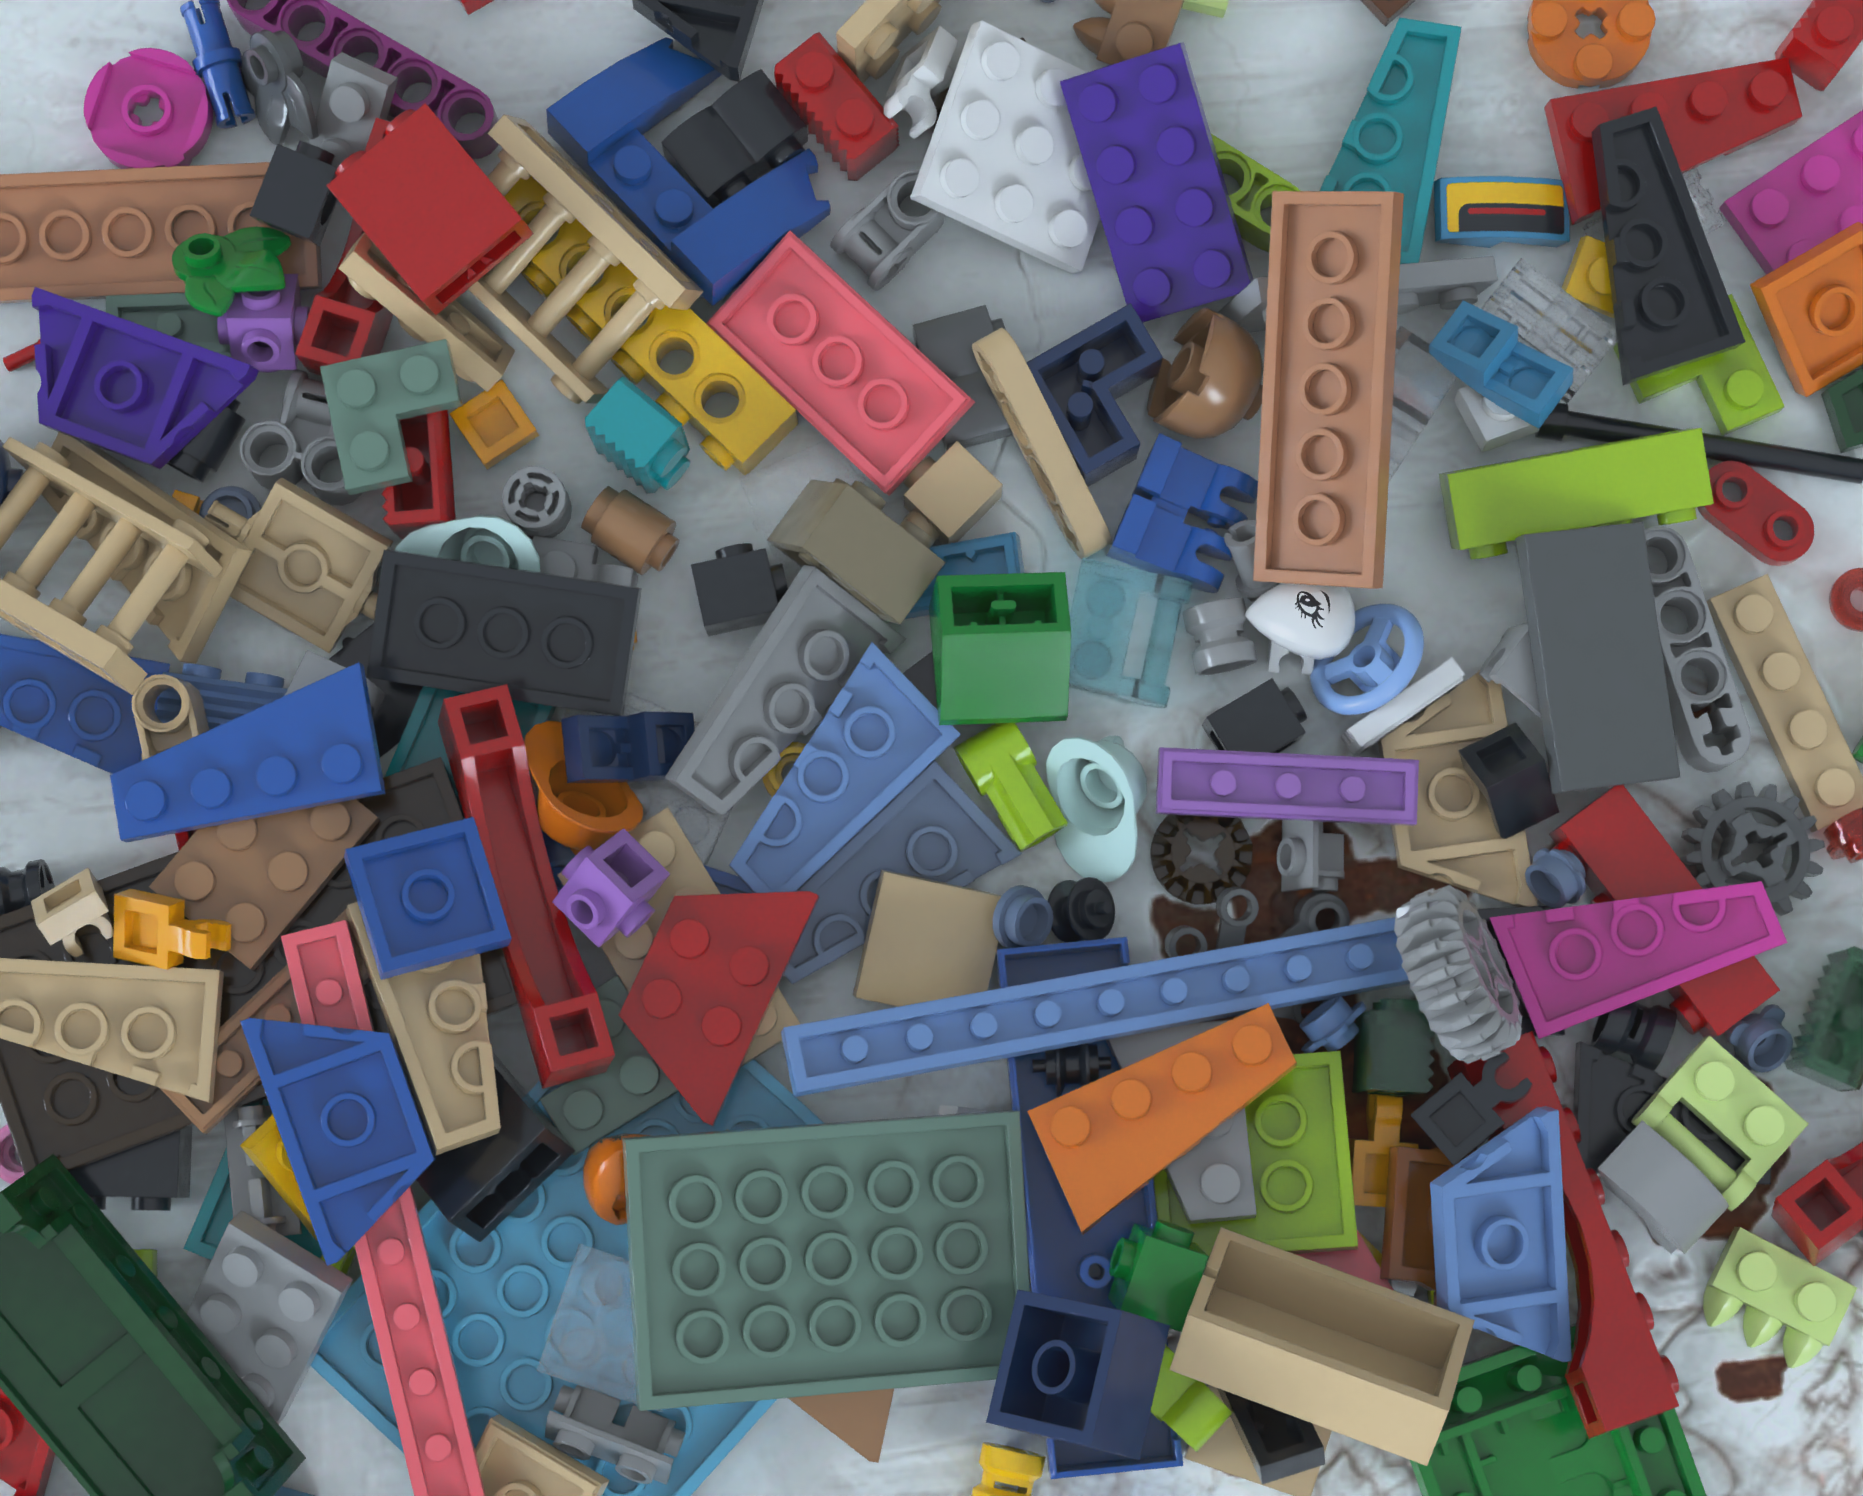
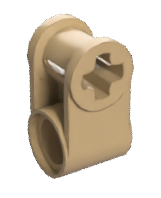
M166 674L153 675L144 679L133 694L132 711L141 744L142 760L209 730L203 699L199 690L190 682ZM174 688L181 697L182 707L174 720L162 723L155 713L156 699L163 691Z

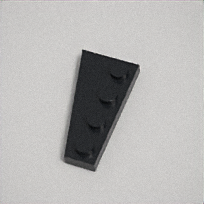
M1657 106L1599 124L1591 133L1622 384L1626 385L1736 349L1745 343V339Z

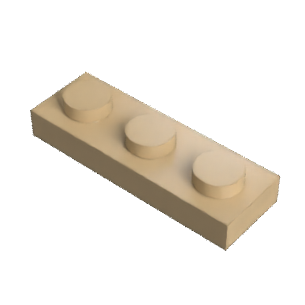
M364 232L353 244L338 269L348 276L350 284L359 294L368 299L377 300L394 314L401 327L413 338L426 341L427 343L446 339L450 345L456 374L466 381L476 382L488 392L503 376L515 349L456 300L439 314L435 315L419 299Z

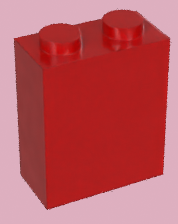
M425 103L416 111L409 109L396 116L386 127L384 132L386 136L367 152L360 150L347 157L336 169V178L326 186L419 299L437 315L534 233Z

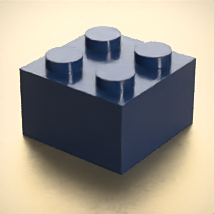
M1017 1289L986 1423L1140 1460L1170 1325L1123 1310Z

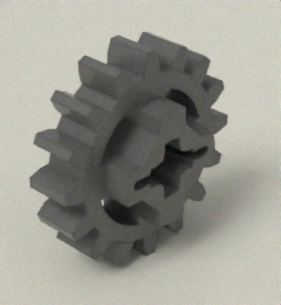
M1743 782L1736 786L1735 800L1724 789L1711 795L1715 811L1704 805L1695 808L1692 814L1701 824V827L1688 828L1682 831L1681 838L1694 844V851L1680 857V860L1686 866H1696L1698 874L1694 878L1701 887L1729 886L1725 882L1729 878L1747 883L1762 881L1774 911L1780 916L1793 911L1789 895L1803 900L1809 898L1813 893L1803 879L1804 877H1815L1822 874L1824 868L1816 862L1810 861V853L1824 848L1825 843L1823 840L1808 838L1806 831L1817 822V819L1814 815L1799 819L1794 814L1800 802L1796 795L1779 803L1776 801V785L1769 784L1763 787L1758 797H1756L1750 782ZM1746 811L1765 814L1774 819L1779 825L1772 827L1756 822L1752 813H1746ZM1716 830H1718L1722 837V843L1718 858L1713 860L1712 841ZM1770 839L1773 841L1770 846L1763 849V853L1755 861L1748 863L1744 861L1734 866L1731 865V861L1741 856L1740 852L1744 851L1748 845L1756 842L1760 844ZM1791 845L1792 862L1790 870L1786 874L1782 864L1786 849Z

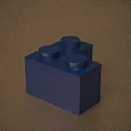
M1131 303L1026 362L1087 486L1094 484L1137 459L1140 441L1115 399L1159 375L1163 360L1162 354Z

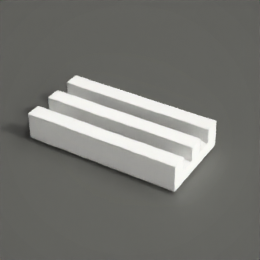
M1453 657L1449 658L1403 690L1391 701L1377 708L1347 729L1341 736V739L1353 755L1356 753L1360 755L1443 695L1455 689L1464 680L1465 673Z

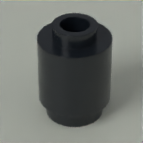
M234 399L167 464L201 483L204 482L210 470L217 472L246 421L236 413L241 403Z

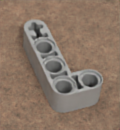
M1664 526L1650 527L1644 529L1646 546L1658 548L1663 552L1668 566L1665 574L1650 573L1673 730L1680 751L1689 765L1702 772H1717L1741 759L1748 751L1751 741L1750 727L1688 546L1683 537L1675 530ZM1671 605L1677 607L1685 614L1688 623L1685 634H1674L1664 627L1660 616L1662 606ZM1683 666H1696L1705 673L1708 680V688L1705 695L1693 694L1684 687L1681 680ZM1715 702L1716 711L1709 715L1706 712L1698 718L1694 717L1693 712H1697ZM1710 732L1713 735L1723 733L1727 744L1720 749L1717 746L1706 747L1703 737Z

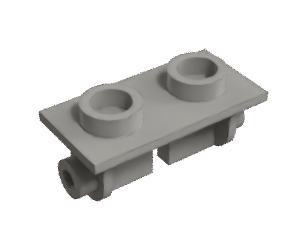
M1282 820V841L1277 850V866L1282 874L1281 892L1310 888L1314 892H1337L1338 880L1344 879L1345 874L1344 834L1323 833V822Z
M256 1105L240 1107L237 1110L231 1111L224 1118L233 1218L242 1210L283 1236L302 1234L299 1218L240 1146L273 1115L271 1107Z
M579 1383L575 1389L566 1385L562 1386L553 1410L564 1415L549 1411L545 1430V1437L554 1441L553 1445L555 1448L576 1459L589 1460L592 1455L615 1464V1470L620 1475L637 1483L650 1484L652 1480H656L667 1485L674 1459L664 1455V1453L677 1457L686 1432L674 1428L676 1421L647 1410L640 1411L637 1406L633 1405L625 1426L622 1427L613 1423L621 1400Z

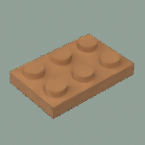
M354 799L197 829L149 887L159 895L185 900L184 916L189 920L215 919L230 923L231 949L228 952L250 970L255 971L281 940V936L286 934L345 863V849L359 846L379 823L380 819L358 800Z

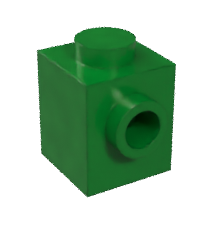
M1157 1220L1154 1229L1134 1223L1129 1239L1122 1237L1114 1249L1109 1274L1115 1277L1108 1299L1118 1310L1170 1325V1329L1182 1332L1209 1256L1196 1243L1192 1242L1195 1233L1184 1227L1163 1220Z

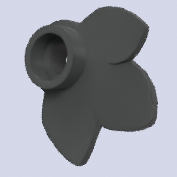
M261 30L254 33L250 38V49L245 51L242 56L241 74L245 88L256 97L255 113L264 134L273 144L283 145L285 144L289 127L292 125L312 140L319 137L309 93L299 79L303 74V61L296 43L289 34L282 30L273 33L269 30Z

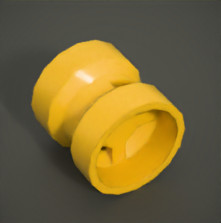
M983 1442L979 1457V1464L983 1469L981 1483L973 1487L971 1496H1032L1033 1483L1042 1477L1046 1456L1015 1447ZM995 1481L1018 1486V1489L996 1485Z

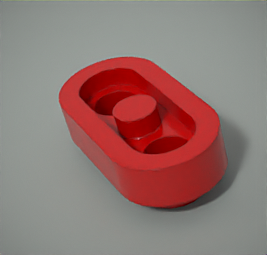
M1725 461L1716 464L1708 470L1714 504L1697 507L1701 515L1708 522L1758 560L1768 565L1783 566L1790 564L1808 551L1814 539V524L1805 508L1744 463ZM1732 482L1737 484L1742 492L1741 500L1738 502L1728 500L1722 492L1723 483ZM1775 521H1785L1790 525L1792 529L1791 540H1781L1775 535L1773 531Z

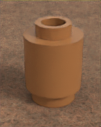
M607 486L594 500L581 525L583 530L592 535L591 543L628 567L633 568L640 575H644L651 567L661 571L675 553L680 542L678 538L673 536L676 528L675 521L628 490L624 489L619 493L610 486Z

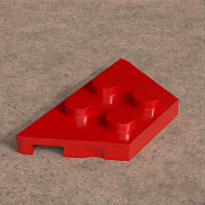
M811 891L674 896L619 1013L620 1018L700 1119L711 1126H714L820 898L819 895Z

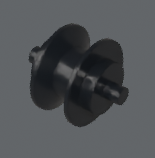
M1092 877L1083 878L1079 881L1065 880L1058 883L1050 892L1048 902L1053 911L1051 929L1059 940L1064 943L1104 939L1110 933L1115 920V905L1109 889L1102 881Z
M1086 1043L1045 1051V1059H1032L1033 1073L1045 1072L1046 1085L1056 1086V1097L1058 1098L1062 1095L1066 1084H1079L1082 1087L1098 1080L1099 1070L1111 1069V1056L1098 1057L1097 1044Z

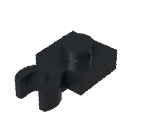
M1504 1051L1502 1054L1487 1060L1482 1070V1080L1474 1087L1460 1072L1411 1114L1412 1118L1453 1165L1469 1156L1505 1125L1504 1121L1493 1110L1500 1103L1510 1104L1518 1102L1525 1098L1532 1088V1083L1528 1078L1522 1080L1512 1089H1504L1496 1083L1495 1075L1497 1070L1510 1060Z

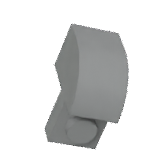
M1641 1121L1598 1167L1605 1187L1645 1220L1651 1237L1670 1254L1677 1248L1685 1254L1729 1207L1723 1195L1711 1181L1682 1153L1644 1121Z

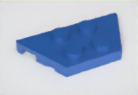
M256 1018L242 1020L240 1023L323 1257L326 1265L329 1266L340 1261L436 1160L391 1033Z

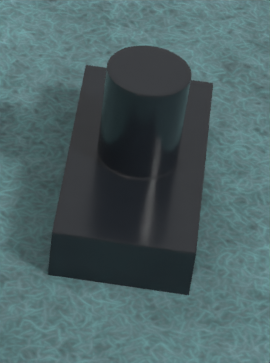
M1217 1388L1224 1404L1233 1413L1230 1417L1262 1485L1325 1464L1324 1446L1312 1423Z

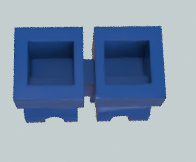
M1159 433L1151 447L1131 495L1132 498L1126 507L1106 556L1153 574L1159 573L1200 591L1218 593L1225 577L1224 574L1214 567L1199 561L1196 553L1230 561L1232 560L1230 549L1226 546L1224 537L1218 535L1216 531L1209 528L1192 527L1183 522L1187 512L1207 521V524L1214 528L1229 530L1232 525L1240 521L1248 520L1244 513L1223 503L1220 496H1226L1244 503H1255L1258 481L1242 471L1218 464L1181 447V442Z

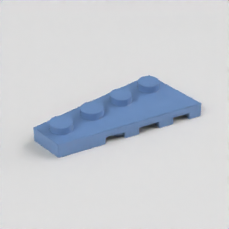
M871 642L776 794L772 797L729 864V867L754 893L797 892L952 745L961 734L952 725H939L938 710L882 651Z

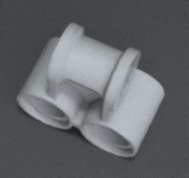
M294 370L285 389L280 421H262L253 424L245 431L239 448L242 462L258 483L269 490L273 488L275 482L281 477L296 485L304 476L322 501L330 505L340 506L352 503L362 493L349 495L345 490L343 478L334 483H325L320 480V472L323 466L331 460L339 459L324 384L321 381L309 379L305 371ZM282 444L288 447L285 460L278 466L273 468L259 466L260 456L269 446Z

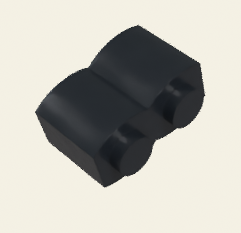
M760 69L731 87L711 106L687 119L661 143L664 157L714 209L758 177L805 151L803 145L808 141L807 125L763 70Z

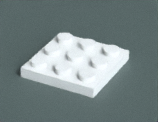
M982 20L972 24L910 199L1072 274L1082 271L1100 220V215L1060 81L1088 72Z

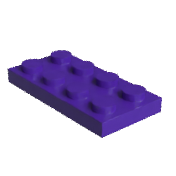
M1184 42L1060 81L1126 305L1131 303L1143 323L1239 294L1254 279Z

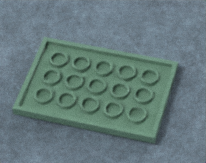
M1002 1110L622 1138L637 1408L640 1411L996 1380L1017 1289L1030 1292L1020 1111Z

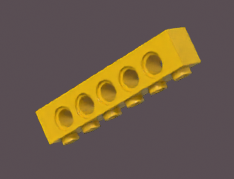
M530 176L527 180L520 178L504 197L528 225L546 204L543 196L548 191ZM577 219L572 223L565 221L560 226L557 237L541 248L521 274L538 293L547 298L591 246L588 244V240L592 234ZM622 262L618 266L610 264L604 271L600 282L590 287L567 313V319L591 342L636 291L633 283L638 278ZM665 306L662 310H659L655 307L649 314L644 326L635 330L610 359L635 385L644 378L660 394L655 402L682 423V426L689 422L705 437L699 444L700 447L724 471H727L734 465L746 477L798 425L796 409L690 308L688 310H681ZM684 350L689 352L694 357L690 368L681 374L664 372L660 368V363L663 357L670 351ZM716 393H730L739 400L736 410L727 417L716 418L704 410L707 400Z

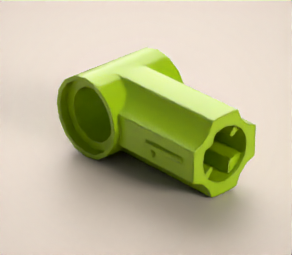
M994 723L953 747L974 787L981 796L986 795L998 814L1000 822L1020 852L1040 844L1067 826L1068 822L1034 766L1037 765V761L1015 723Z

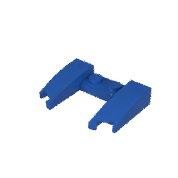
M665 37L616 62L547 108L548 134L635 226L704 291L701 295L711 306H714L742 284L789 231L793 232L798 238H801L830 215L831 207L829 200H816L809 174L818 173V163L815 154L809 148L756 179L714 209L699 195L643 134L722 74L705 61L674 50L673 39Z

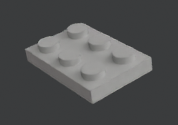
M241 1210L229 1222L187 1311V1315L279 1424L286 1416L353 1279L335 1267L327 1266L326 1262Z

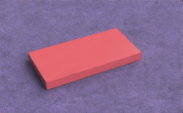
M791 231L782 238L706 323L792 407L888 496L896 490L975 403L971 397Z

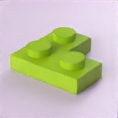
M1732 294L1728 295L1745 343L1736 349L1630 383L1638 403L1641 404L1696 380L1722 436L1774 415L1785 407ZM1617 343L1613 349L1619 360V351Z

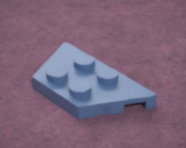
M1542 1106L1532 1110L1430 1182L1436 1300L1438 1307L1475 1320L1474 1329L1526 1347L1555 1360L1569 1362L1572 1361L1559 1110Z

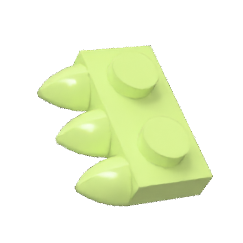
M1734 1227L1706 1284L1703 1295V1311L1707 1325L1714 1327L1729 1320L1745 1304L1743 1332L1747 1346L1750 1348L1769 1341L1785 1325L1783 1353L1787 1367L1792 1369L1810 1361L1824 1345L1830 1346L1857 1287L1817 1266H1813L1811 1263L1741 1227Z

